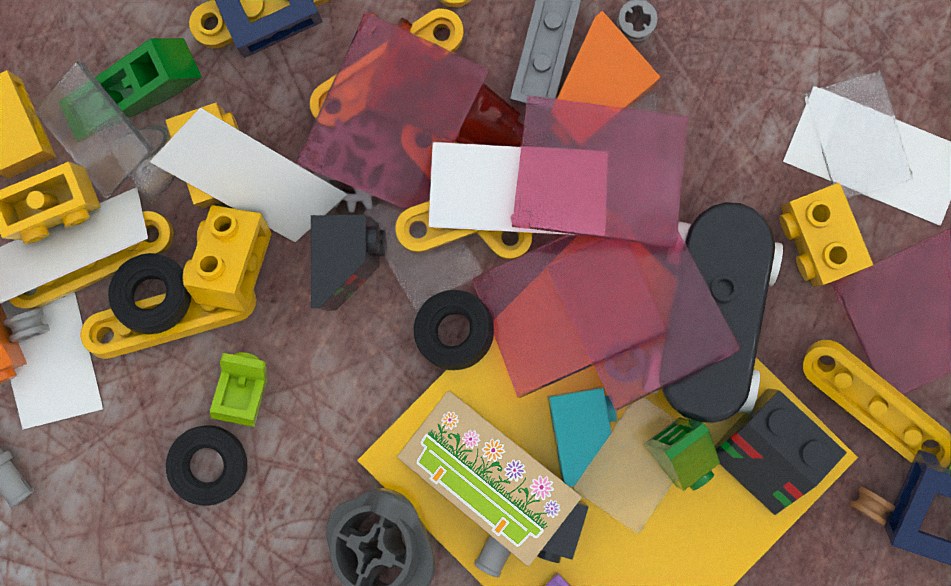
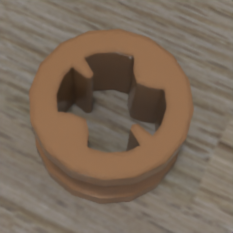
M860 486L857 490L859 498L855 501L851 500L849 506L878 524L885 526L887 523L885 514L893 512L896 507L872 491Z

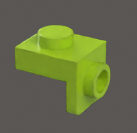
M238 352L235 355L222 353L220 359L221 375L210 408L211 419L255 427L268 381L266 362L250 353Z

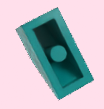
M602 387L547 396L561 478L569 487L575 486L611 435L610 423L617 421L613 396H605L604 388Z

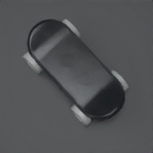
M724 202L713 205L700 213L692 224L677 221L672 232L667 264L680 266L664 350L651 348L643 378V391L657 394L661 386L664 397L671 407L683 417L694 421L715 423L727 420L737 412L750 414L757 399L760 373L759 370L754 369L768 288L774 285L778 277L782 262L783 245L774 241L772 229L765 218L755 209L741 203Z

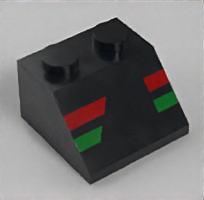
M311 215V308L336 311L379 267V256H386L387 240L385 230H379V223L367 215Z
M769 388L756 400L750 414L745 413L715 445L720 465L774 515L815 488L847 453L780 390Z

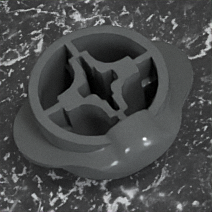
M373 489L356 499L340 504L330 515L326 527V537L331 563L337 577L345 586L430 585L436 566L434 551L429 542L427 530L418 517L416 509L404 495L391 489ZM372 513L381 516L379 523H374L371 531L362 532L359 530L363 521ZM401 534L404 536L406 546L402 542ZM398 566L402 568L400 575L390 585L379 580L382 574H386L388 567Z

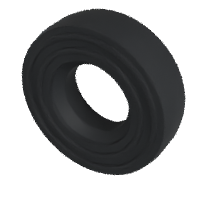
M154 253L141 254L123 263L113 275L108 290L110 307L116 318L130 330L142 334H158L171 329L185 316L191 302V295L183 285V269L172 259ZM152 278L163 281L166 286V296L160 305L152 309H142L135 304L134 293L140 283Z
M446 290L433 295L421 306L414 322V339L419 351L433 365L446 370H462L478 363L489 351L494 337L493 319L488 308L479 298L461 290ZM452 314L465 316L470 324V332L466 340L456 346L444 345L438 337V328L442 320Z
M205 425L187 430L174 441L166 459V474L172 489L185 501L200 506L216 505L232 497L243 484L247 472V457L242 444L231 432L218 426ZM199 449H213L222 457L223 472L214 482H201L191 472V458Z

